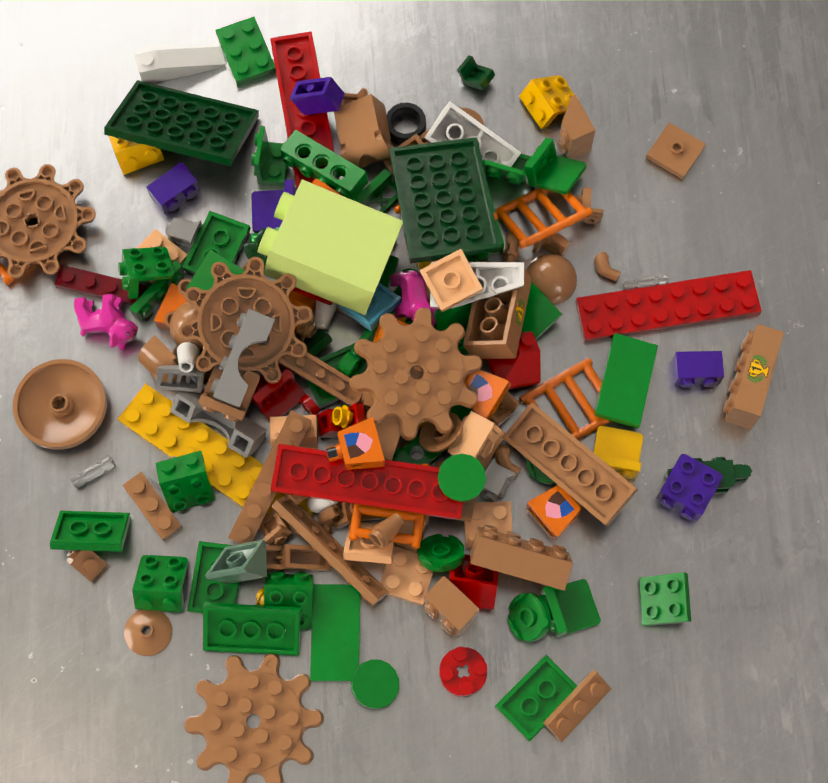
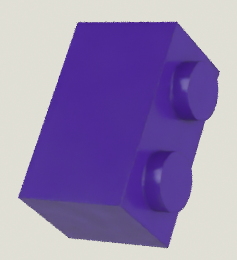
M332 77L297 81L290 99L303 115L338 111L345 93Z
M182 162L146 186L150 197L164 214L175 211L181 203L187 199H192L200 191L196 178Z
M722 351L676 352L672 359L674 385H681L684 388L693 387L695 384L715 387L724 378Z

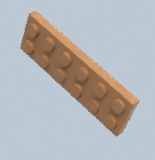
M533 402L529 404L502 437L607 527L638 491L636 487Z

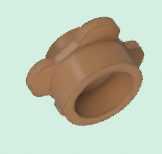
M313 317L309 322L301 323L297 329V335L302 337L301 341L303 343L307 337L312 338L316 331V326L313 325L315 318Z

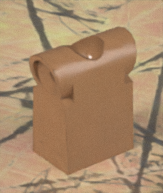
M372 94L344 104L340 106L338 111H334L339 141L342 147L341 157L359 168H363L374 161H381L390 157L389 148H394L390 141L385 105Z

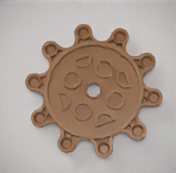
M51 164L41 166L37 176L31 179L23 177L21 171L14 167L8 169L5 173L7 185L0 191V258L5 257L8 259L9 266L7 272L14 279L23 277L27 267L32 264H40L46 274L55 275L59 271L57 258L62 252L72 251L81 254L87 247L85 240L79 237L76 231L81 225L93 222L96 213L91 207H79L75 203V199L83 192L84 184L79 179H72L64 185L57 184L54 181L56 170ZM31 218H38V224L28 226L27 222Z
M258 257L250 258L247 262L246 270L239 275L231 273L228 266L223 262L214 263L211 267V274L214 278L213 287L209 290L190 287L185 292V299L196 307L198 315L195 320L183 323L179 328V334L185 340L197 339L202 343L203 352L196 359V368L201 372H208L214 366L221 365L224 356L229 358L232 349L228 348L232 335L237 336L241 327L236 326L241 313L246 314L248 309H251L275 320L265 343L253 344L240 354L238 359L240 376L246 381V376L249 372L259 371L267 382L277 383L281 378V371L278 367L280 357L291 355L295 358H302L307 352L306 345L295 337L294 330L297 325L309 322L313 313L309 307L294 306L289 301V293L296 286L295 277L291 274H284L276 281L268 280L263 272L264 262Z
M421 307L416 311L415 319L410 325L400 324L391 313L383 314L379 321L383 330L381 340L371 342L367 339H359L354 346L356 354L366 359L368 367L364 373L354 375L350 379L349 385L355 392L366 391L372 394L374 404L367 412V419L373 417L374 423L379 424L387 417L397 418L400 422V435L405 440L414 439L417 436L419 425L423 422L433 423L438 432L442 434L451 432L453 421L450 418V409L454 405L472 408L478 402L477 394L466 387L465 378L468 374L481 369L482 360L477 355L467 356L459 351L458 343L465 335L464 327L459 323H454L443 331L435 329L432 325V312L426 307ZM420 367L423 371L422 378L414 379L410 375L411 368Z
M276 654L265 655L261 666L256 670L247 669L239 656L232 655L225 662L227 677L224 682L215 684L208 679H201L195 686L196 693L205 700L206 708L202 714L188 717L184 722V729L189 734L202 735L206 740V747L197 756L196 765L203 771H208L217 764L225 765L229 771L227 783H246L248 777L254 774L262 776L265 783H283L284 779L281 769L286 761L294 760L301 765H307L312 762L314 754L304 744L303 734L307 729L319 727L324 722V715L320 710L307 709L301 701L302 695L311 686L310 677L302 673L290 680L283 679L279 674L280 658ZM253 714L260 717V724L257 728H249L247 725L248 717Z

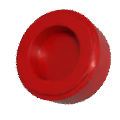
M307 394L299 399L301 406L310 415H317L321 411Z

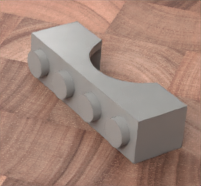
M248 309L246 314L241 313L236 325L241 327L237 336L232 335L228 348L232 349L229 358L224 356L219 367L223 373L220 380L215 378L210 389L214 393L212 398L237 408L240 407L248 384L242 379L238 370L239 356L247 347L266 342L275 319Z
M186 391L176 393L170 410L171 413L188 423L202 422L220 429L228 439L227 447L245 458H248L260 448L267 429L245 416L242 421L237 420V422H233L224 418V413L219 411L211 413L202 409L203 405L198 403L202 393Z

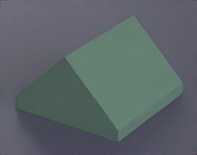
M258 540L225 547L205 577L208 580L226 584L267 577L265 541Z

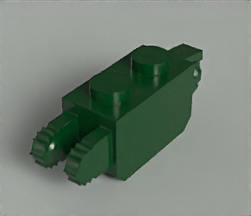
M715 457L711 461H702L701 458H694L722 474V480L715 493H727L735 483L748 480L753 471L748 464L733 465V460H726L725 457ZM668 469V470H667V472H666L667 478H668L670 472L672 471V469Z

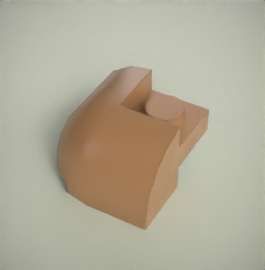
M156 335L143 346L138 355V361L149 371L155 381L158 366L179 365L175 359L176 356ZM163 374L162 382L167 381L168 374ZM173 374L172 381H176L177 375ZM182 375L181 381H185L186 375Z

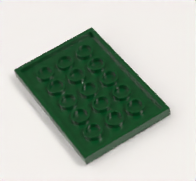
M137 80L105 125L104 135L231 166L259 117V110Z
M477 137L389 148L410 264L440 260L459 249L463 251L465 256L501 252L500 239Z

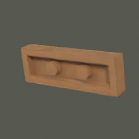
M142 472L122 485L163 541L183 528Z
M592 670L543 724L558 740L563 742L612 688L598 672Z

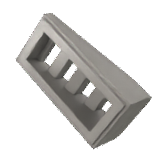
M179 365L158 366L155 389L202 393L205 372L199 371L196 365L188 373L182 372L179 369ZM164 373L168 374L166 382H162ZM173 374L177 375L176 381H172ZM182 375H186L185 381H181ZM191 376H195L194 381H190Z

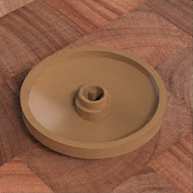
M69 359L51 360L33 368L21 380L13 398V415L21 432L36 445L54 450L72 448L88 440L102 424L107 408L106 392L95 372L86 365Z

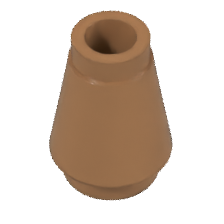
M394 513L372 527L369 537L380 548H383L385 545L388 546L404 525V520L400 515Z

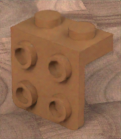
M216 365L198 403L203 405L202 409L208 412L215 413L219 411L224 413V418L230 421H242L260 380V375L254 371L247 374L245 382L248 384V388L240 407L237 408L212 398L214 395L210 391L215 378L220 380L223 373L219 369L220 365Z

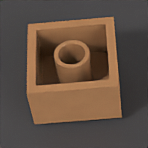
M445 576L424 596V611L432 619L437 617L443 624L441 627L450 636L455 634L459 637L478 617L480 609Z

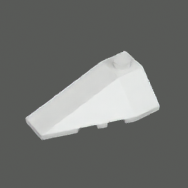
M153 43L134 48L141 80L151 84L226 67L221 46Z
M451 101L447 103L424 137L431 143L477 137L482 163L483 160H489L512 167L521 154L520 151Z
M469 262L483 291L451 308L523 287L524 262ZM430 292V308H439Z

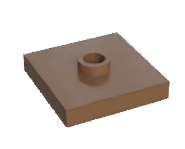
M669 122L647 153L646 159L683 180L706 144Z

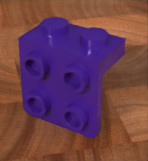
M293 179L284 180V190L252 192L253 232L259 233L262 228L270 227L275 229L281 226L283 220L275 218L274 214L283 192L295 196L298 187H294Z
M681 454L656 499L660 500V504L664 507L680 511L681 516L690 521H693V519L698 521L720 484L722 474L686 454Z

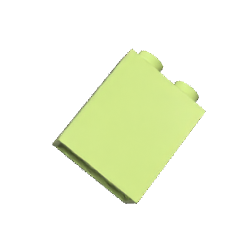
M301 180L295 196L283 192L274 214L275 218L283 220L279 230L267 227L259 244L257 252L268 256L264 274L277 280L284 274H291L296 279L295 287L366 315L403 221L315 184Z

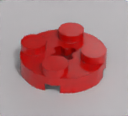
M459 646L450 650L440 663L439 676L442 685L449 693L455 696H469L477 693L484 686L487 679V664L482 655L469 647ZM459 666H467L470 675L460 678L457 668Z

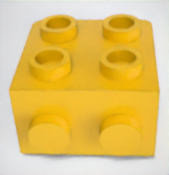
M557 75L532 79L519 97L540 129H546L558 114L566 113L571 96L575 94L568 86L567 81L562 76Z
M109 136L123 175L164 160L161 150L156 147Z
M599 426L593 453L625 479H636L641 469L639 461L643 435L638 432Z

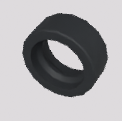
M409 102L394 105L387 113L390 140L395 144L401 145L416 133L420 136L426 131V116L423 110L415 104ZM402 115H409L418 120L419 126L414 132L403 134L394 129V120Z

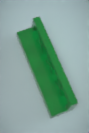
M384 169L361 191L354 201L366 206L380 203L381 209L379 211L386 213L398 201L397 192L392 198H383V192L388 187L396 192V186L392 182L391 173Z

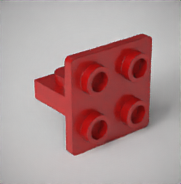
M281 364L278 366L281 371L280 380L277 383H269L261 375L251 399L269 422L270 417L285 415L306 394L296 383L294 374L289 368L285 370Z

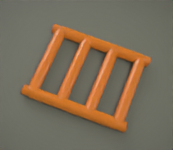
M537 188L495 209L500 220L519 241L518 244L521 249L593 214V211L590 207L585 208L571 192L561 194L577 212L566 218L545 195L550 191ZM537 198L557 220V223L546 227L526 203ZM518 208L538 232L527 237L507 213Z
M591 358L575 364L519 397L522 404L526 403L529 406L533 402L538 406L534 398L545 392L572 433L571 435L578 440L594 432L599 426H604L611 422L610 420L594 416V409L573 379L574 375L584 370L597 392H600L602 381L591 366L593 365ZM562 382L566 383L591 422L580 429L553 389V387Z
M354 504L349 539L358 540V537L371 539L369 533L372 530L360 528L362 514L388 518L397 513L403 520L414 521L412 535L397 533L391 542L411 544L412 548L419 549L424 515Z

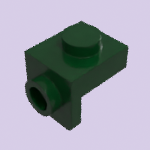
M470 55L467 56L457 69L464 85L484 90L495 76L493 69L477 65L473 56Z

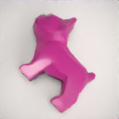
M413 270L392 274L390 276L391 286L396 287L399 285L402 288V303L394 309L395 317L406 316L412 318L413 322L416 311L421 307H426L432 312V325L436 323L434 313L439 308H430L429 297L422 275L418 271Z
M114 294L103 295L102 308L95 312L92 309L95 304L93 300L87 301L85 297L75 298L74 312L77 315L81 328V336H85L86 333L106 332L110 335V347L113 348L118 344L120 350H124L125 344L134 340V337L137 335L138 326L124 318L121 310V305L124 301L122 297H116Z

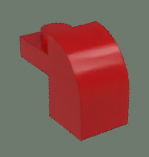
M355 403L349 407L353 418L346 428H341L333 423L332 413L334 409H327L318 414L319 437L338 438L337 433L366 420L367 415L364 411V403Z

